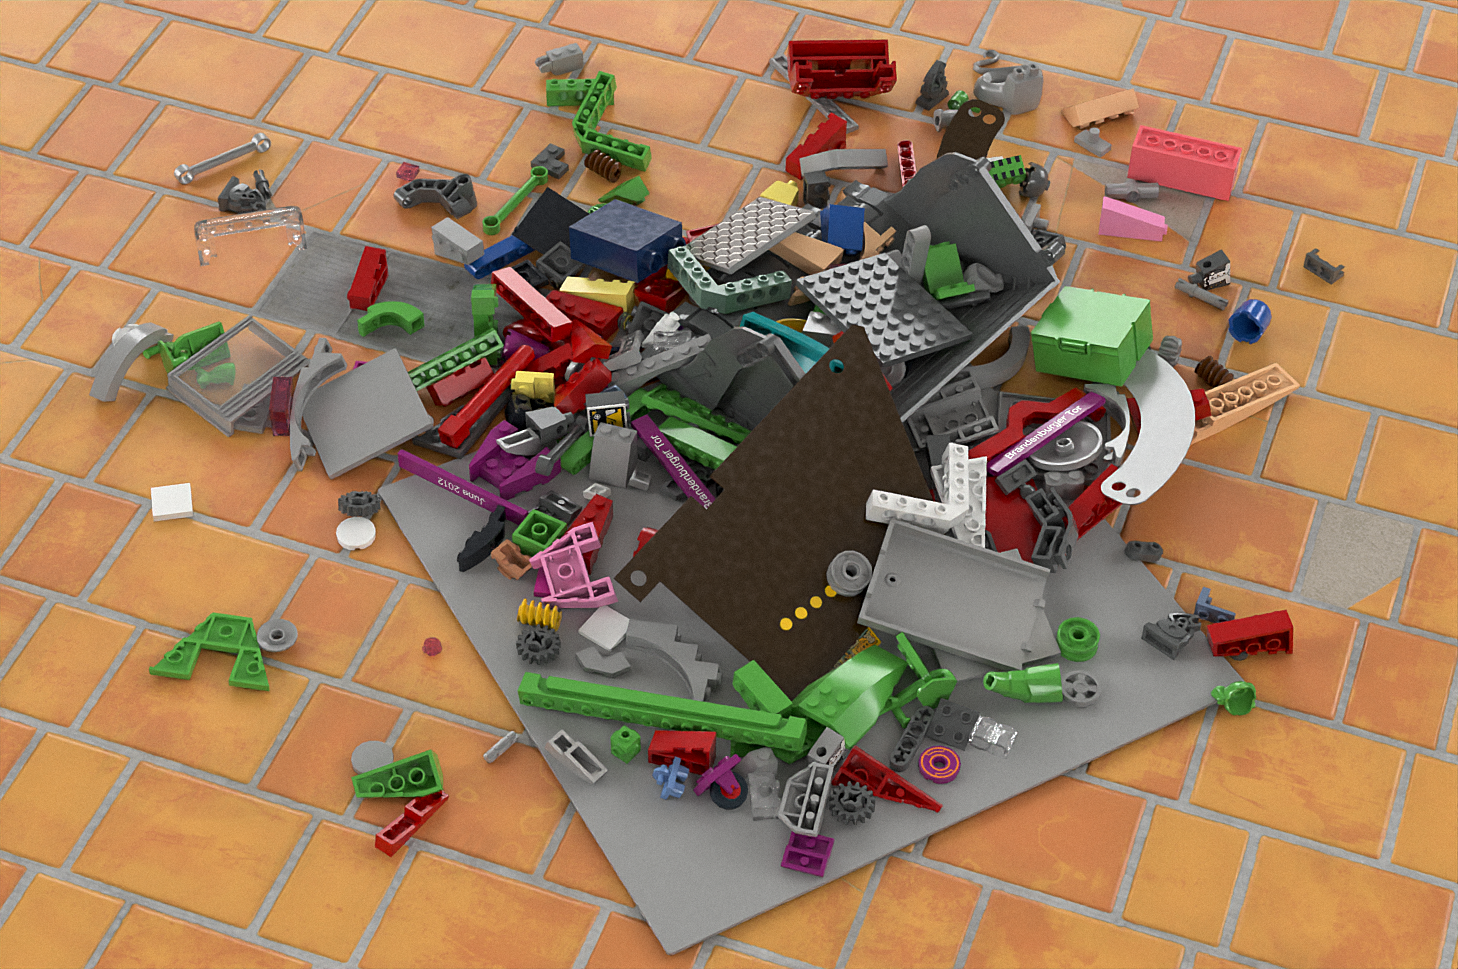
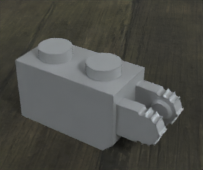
M577 43L546 51V55L537 58L535 64L539 67L541 73L551 71L557 76L584 68L583 52Z

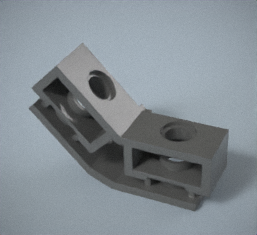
M1054 487L1050 488L1051 493L1047 495L1040 488L1025 497L1031 513L1042 527L1031 558L1034 564L1051 569L1050 573H1056L1059 565H1062V568L1067 570L1078 539V529L1072 512ZM1064 517L1068 520L1067 528L1062 520Z

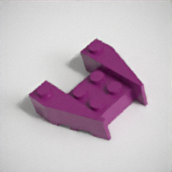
M503 420L489 432L470 462L469 475L471 482L481 477L499 489L501 498L509 500L514 498L515 494L519 492L533 490V486L540 483L541 485L549 483L561 473V457L554 463L549 476L536 473L535 468L541 454L547 455L551 450L547 447L544 448L530 461L522 455L506 452L496 443V440L517 433L518 429Z

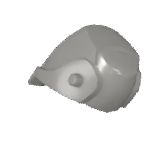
M972 264L963 273L964 282H968V285L974 284L975 291L973 293L989 290L991 294L1003 290L1004 282L1000 273H993L982 264Z

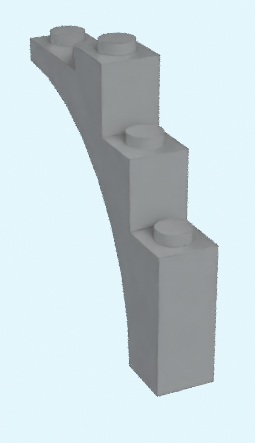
M629 620L626 632V648L643 651L667 663L683 679L692 700L705 702L710 699L711 692L716 693L717 685H721L723 673L719 672V664L702 662V654L698 653L697 644L681 642L678 626Z

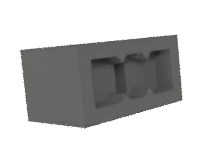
M824 170L804 173V205L810 204L819 209L827 207V200H830L828 187L831 186V182Z

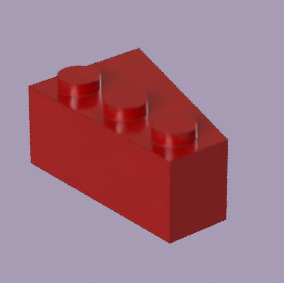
M365 246L351 289L347 293L350 308L367 311L368 307L375 304L389 276L386 249Z
M567 343L532 361L523 371L554 373L555 389L560 384H565L567 382L565 380V373L573 357L570 344Z
M655 730L648 748V763L660 766L664 764L669 767L673 764L676 756L681 758L680 765L689 768V773L702 775L713 767L716 759V732Z

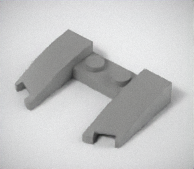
M641 329L609 343L612 347H620L619 352L610 355L608 359L600 360L610 371L627 368L641 362L642 356L639 349L643 348L641 344L645 340Z

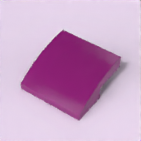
M792 831L788 846L786 845L781 867L823 877L835 839L822 835L812 837Z

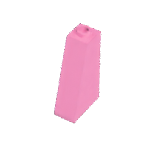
M1103 197L1099 235L1162 241L1163 234H1167L1168 224H1164V216L1109 197Z

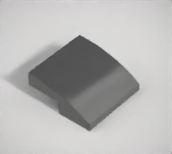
M550 490L540 497L538 505L528 510V514L535 509L567 523L568 526L578 516L583 506Z

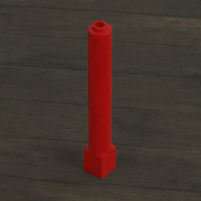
M521 345L456 416L450 415L438 428L441 443L457 449L470 435L469 429L508 388L512 378L516 376V371H523L535 358L534 350L530 346Z

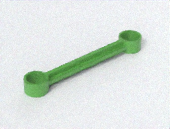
M536 166L530 171L531 178L494 216H487L483 219V232L485 234H498L501 230L500 223L537 185H544L548 182V170L545 167Z

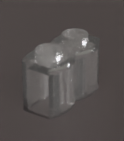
M979 716L969 735L968 744L976 749L988 751L994 756L1007 759L1016 742L1018 732L1009 725L998 724L989 717Z

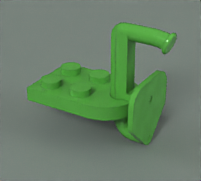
M220 321L181 335L175 342H163L160 340L158 345L144 350L143 355L145 358L150 359L151 356L160 353L164 368L168 374L224 334L223 325ZM228 343L222 344L188 370H195L196 367L202 368L230 358L231 354Z
M901 632L896 636L900 643L897 647L919 678V680L893 696L899 699V706L891 711L902 728L905 729L911 718L905 716L901 709L902 706L917 697L923 706L935 709L938 707L941 698L949 699L957 680L948 669H937L929 672L917 651L904 633Z

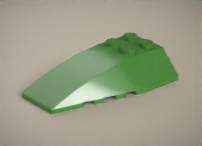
M874 644L809 684L792 701L791 716L798 718L808 716L844 737L845 748L851 750L876 724L879 713L883 711L885 702L893 693V688L895 684H898L908 663Z

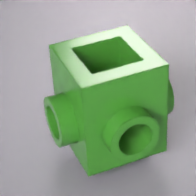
M625 725L619 731L616 730L610 738L611 754L628 764L641 751L640 735L637 731Z

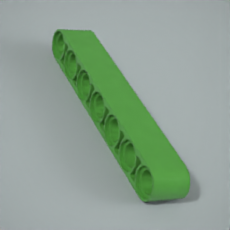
M643 388L637 389L628 397L630 409H627L626 412H630L631 422L652 410L646 404L641 403L643 395L648 393ZM589 431L575 441L561 456V468L572 475L577 474L591 462L594 436L590 437Z

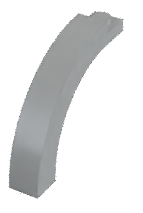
M151 322L141 324L130 330L115 344L103 361L89 395L104 402L115 401L121 382L135 359L144 350L157 344L160 340L172 342L174 335L168 333V329Z
M1011 327L1008 337L1009 349L1002 357L984 365L965 366L947 382L948 385L974 376L980 389H986L1002 384L1012 378L1021 369L1026 359L1030 342L1029 327Z

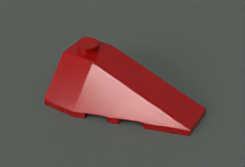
M671 278L666 280L656 279L653 284L645 282L634 289V294L639 302L642 301L669 314L675 310L688 293L679 281Z

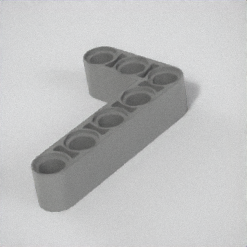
M835 149L799 159L802 176H804V173L821 170L827 172L831 170L881 169L888 167L886 149Z
M926 225L907 231L903 254L897 249L886 253L920 286L931 241V233Z

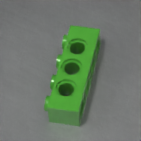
M595 79L546 80L547 106H581ZM614 94L608 105H614Z

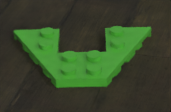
M213 612L203 623L194 628L195 631L189 637H184L174 646L173 650L165 653L164 658L154 667H149L151 675L190 680L201 649L237 653L238 656L228 680L229 686L270 691L252 618Z

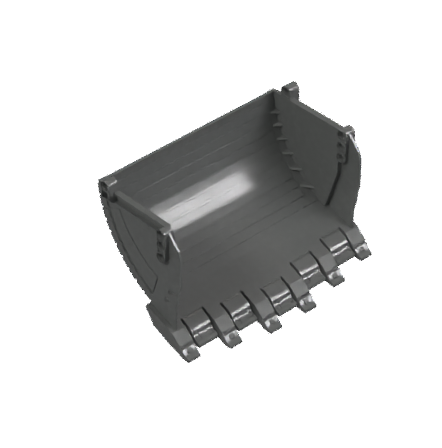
M956 152L946 153L920 168L916 175L909 179L899 192L891 196L855 180L842 190L846 197L837 204L865 208L864 222L880 236L891 226L896 230L893 236L895 240L889 247H883L882 253L897 249L902 254L907 231L926 225L931 233L930 245L934 246L950 241V244L956 243L962 274L968 266L979 263L995 274L1000 273L1003 277V290L991 293V301L977 303L975 306L967 305L947 309L972 333L971 340L926 354L923 357H917L906 378H903L899 384L892 387L893 389L890 390L902 423L1047 292L1060 283L1053 264L1065 254L1064 246L1059 242H1053L1043 248L1039 246L989 174L992 166L985 157L975 160ZM806 204L802 209L813 211L816 218L797 230L796 233L822 241L820 212L822 210ZM767 250L733 274H728L714 268L706 271L717 285L766 275L776 271H784L792 280L790 298L796 292L794 290L796 280L802 276H809V274L770 250ZM843 252L841 263L837 267L859 261L860 252L856 256H847ZM922 279L921 287L925 289ZM789 298L724 314L717 312L716 308L708 307V309H704L684 302L673 311L679 316L678 322L684 329L663 345L665 350L653 344L640 353L642 356L641 361L709 334L712 340L703 351H699L691 363L663 372L656 377L671 391L679 392L681 398H690L712 411L719 407L731 419L734 418L735 422L752 432L800 381L805 372L780 337L772 333L763 335L747 327H739L744 314L755 312L775 322L787 318L807 320L810 312L814 311L816 304L810 300L790 306L788 305Z

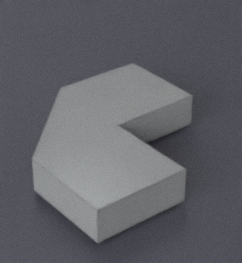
M594 645L576 652V659L585 672H597L605 674L606 677L614 678L631 671V665L622 652L602 659Z

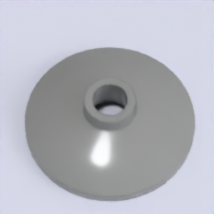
M284 619L270 620L264 623L257 632L259 646L270 652H281L289 649L294 645L298 637L295 625Z

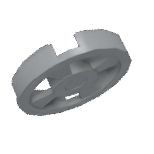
M1082 670L1071 671L1061 679L1062 695L1067 703L1071 701L1077 707H1087L1094 704L1100 696V682L1096 676ZM1086 676L1092 679V683L1089 685L1084 681ZM1088 691L1095 693L1091 698L1087 697Z

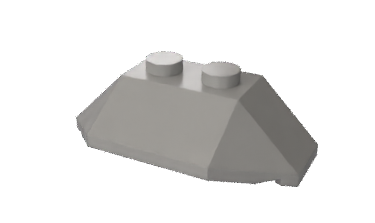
M812 762L807 768L799 771L787 780L778 817L794 833L817 837L820 833L829 799L834 766Z

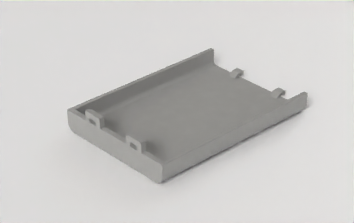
M891 518L857 623L895 636L903 632L908 640L1006 672L1022 670L1026 650L1031 652L1033 644L1029 643L1038 608L1044 609L1046 600L1041 599L1051 569ZM890 578H894L895 582H891Z

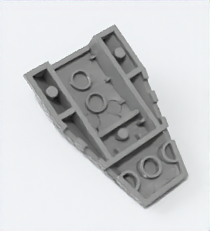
M974 376L943 386L902 423L914 453L925 451L926 436L949 434L950 442L960 445L999 432L993 415H989L983 402L980 387Z

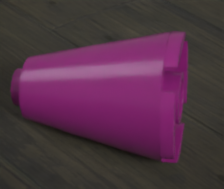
M508 329L507 333L510 335H507L505 338L501 358H504V361L501 360L500 365H503L521 345H528L534 350L535 358L532 361L551 351H549L548 346L517 331Z

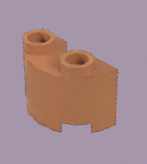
M506 539L491 552V558L496 559L499 564L497 569L510 580L516 578L518 580L533 568L529 561L532 557L522 555L519 546Z

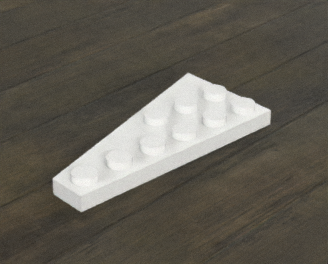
M987 456L968 460L969 510L960 524L951 527L955 539L985 548ZM932 466L930 472L941 502L944 504V497H942L944 491V481H942L944 466Z

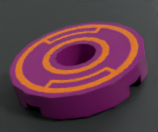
M932 746L921 753L918 767L919 772L926 780L930 779L936 784H945L957 777L960 772L961 762L960 757L952 749L945 746ZM940 762L943 763L945 766L939 768L936 767L934 764Z

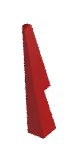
M578 319L572 320L570 336L571 355H573L572 362L586 364L590 361L591 357L608 359L612 345Z
M857 746L852 748L831 782L834 786H839L840 784L847 786L848 782L855 786L859 782V787L862 788L866 785L867 791H872L873 796L933 810L937 813L943 807L935 799Z

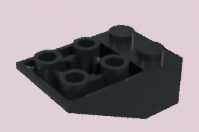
M511 393L504 411L505 419L520 432L526 429L525 412L554 407V403L546 402L540 398H529L523 394L516 395Z

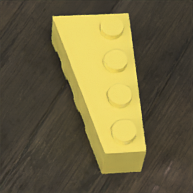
M567 277L559 290L560 292L622 307L624 321L627 316L631 315L635 306L633 281L621 283L620 280L605 282L604 279L590 281L589 278Z

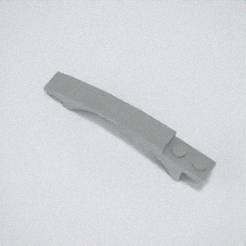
M319 338L314 348L313 357L309 361V367L301 368L294 391L290 416V450L292 461L298 471L303 470L307 456H315L316 450L310 446V440L302 433L301 419L305 405L313 392L323 382L347 368V363L341 353H331L333 349L327 338Z
M1104 383L1085 384L1084 392L1086 394L1094 392L1105 397L1106 403L1102 406L1106 409V413L1113 417L1121 426L1123 432L1117 438L1105 443L1104 446L1105 450H1113V452L1103 456L1102 459L1103 463H1111L1119 468L1124 461L1130 431V412L1125 394H1119L1116 391L1115 385Z

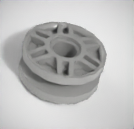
M844 551L839 553L828 566L826 573L827 581L836 593L843 596H855L861 593L871 581V564L861 553ZM846 571H850L853 577L847 575Z

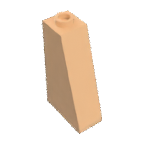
M796 232L769 249L809 275L836 268L841 263L844 249Z

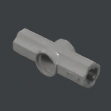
M1130 179L1123 184H1105V197L1112 199H1126L1128 202H1136L1140 198H1157L1159 196L1158 183H1138L1136 180Z

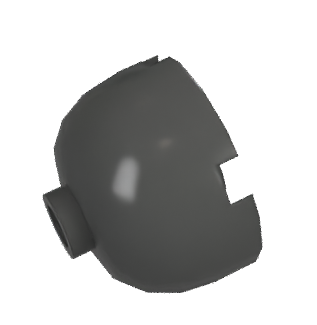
M1029 162L1031 166L1030 168H1025V181L1020 183V187H1023V192L1019 191V194L1029 198L1039 197L1043 194L1044 190H1048L1050 180H1048V173L1043 166Z

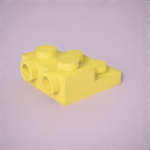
M516 371V376L511 381V390H515L512 394H523L529 398H540L546 402L554 403V373Z

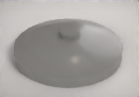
M1079 421L1031 454L1028 459L1036 467L1049 471H1068L1083 467L1094 461L1102 452V434L1094 425Z

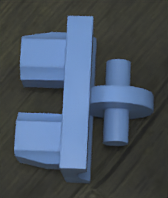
M675 756L673 764L668 769L666 765L662 764L661 767L655 768L652 776L657 780V784L662 785L664 782L660 797L666 800L669 795L680 798L684 792L685 785L675 781L678 779L684 782L689 773V768L680 765L681 758Z

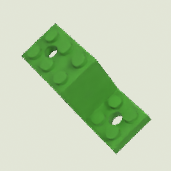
M950 241L934 246L930 245L923 274L925 290L936 300L975 291L974 284L968 285V282H964L956 243L950 244Z

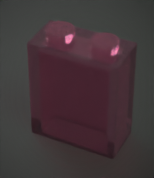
M273 377L269 405L273 436H290V416L294 396L292 377Z

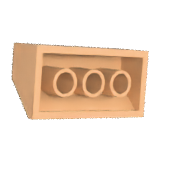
M1133 88L1062 109L1061 113L1073 127L1080 126L1081 129L1090 126L1089 122L1094 121L1095 124L1105 122L1104 118L1109 117V120L1118 118L1120 113H1123L1124 116L1134 113L1133 109H1137L1139 106Z

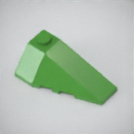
M431 749L351 777L357 798L424 797L443 790V773L438 755Z

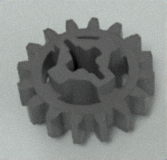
M352 491L346 493V496L341 495V498H338V510L342 514L347 513V516L367 517L372 515V512L377 513L380 510V497H377V494L371 495V492Z
M538 624L535 629L529 626V631L523 629L522 635H518V641H516L518 655H522L523 661L529 659V664H532L533 661H536L537 665H540L541 661L547 664L549 658L554 660L555 654L559 655V648H561L559 634H555V629L549 631L547 625L541 628L540 624Z
M848 782L847 786L840 784L839 789H833V794H830L829 809L832 810V816L838 815V822L844 819L845 825H848L850 821L857 825L859 820L865 823V817L871 819L872 813L875 812L876 799L872 797V791H867L866 785L861 788L859 787V782L855 786Z

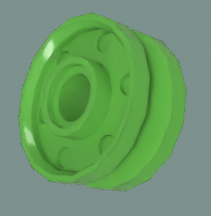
M1074 617L1064 620L1058 627L1056 638L1061 656L1074 662H1084L1093 658L1098 649L1099 629L1093 622L1085 618Z

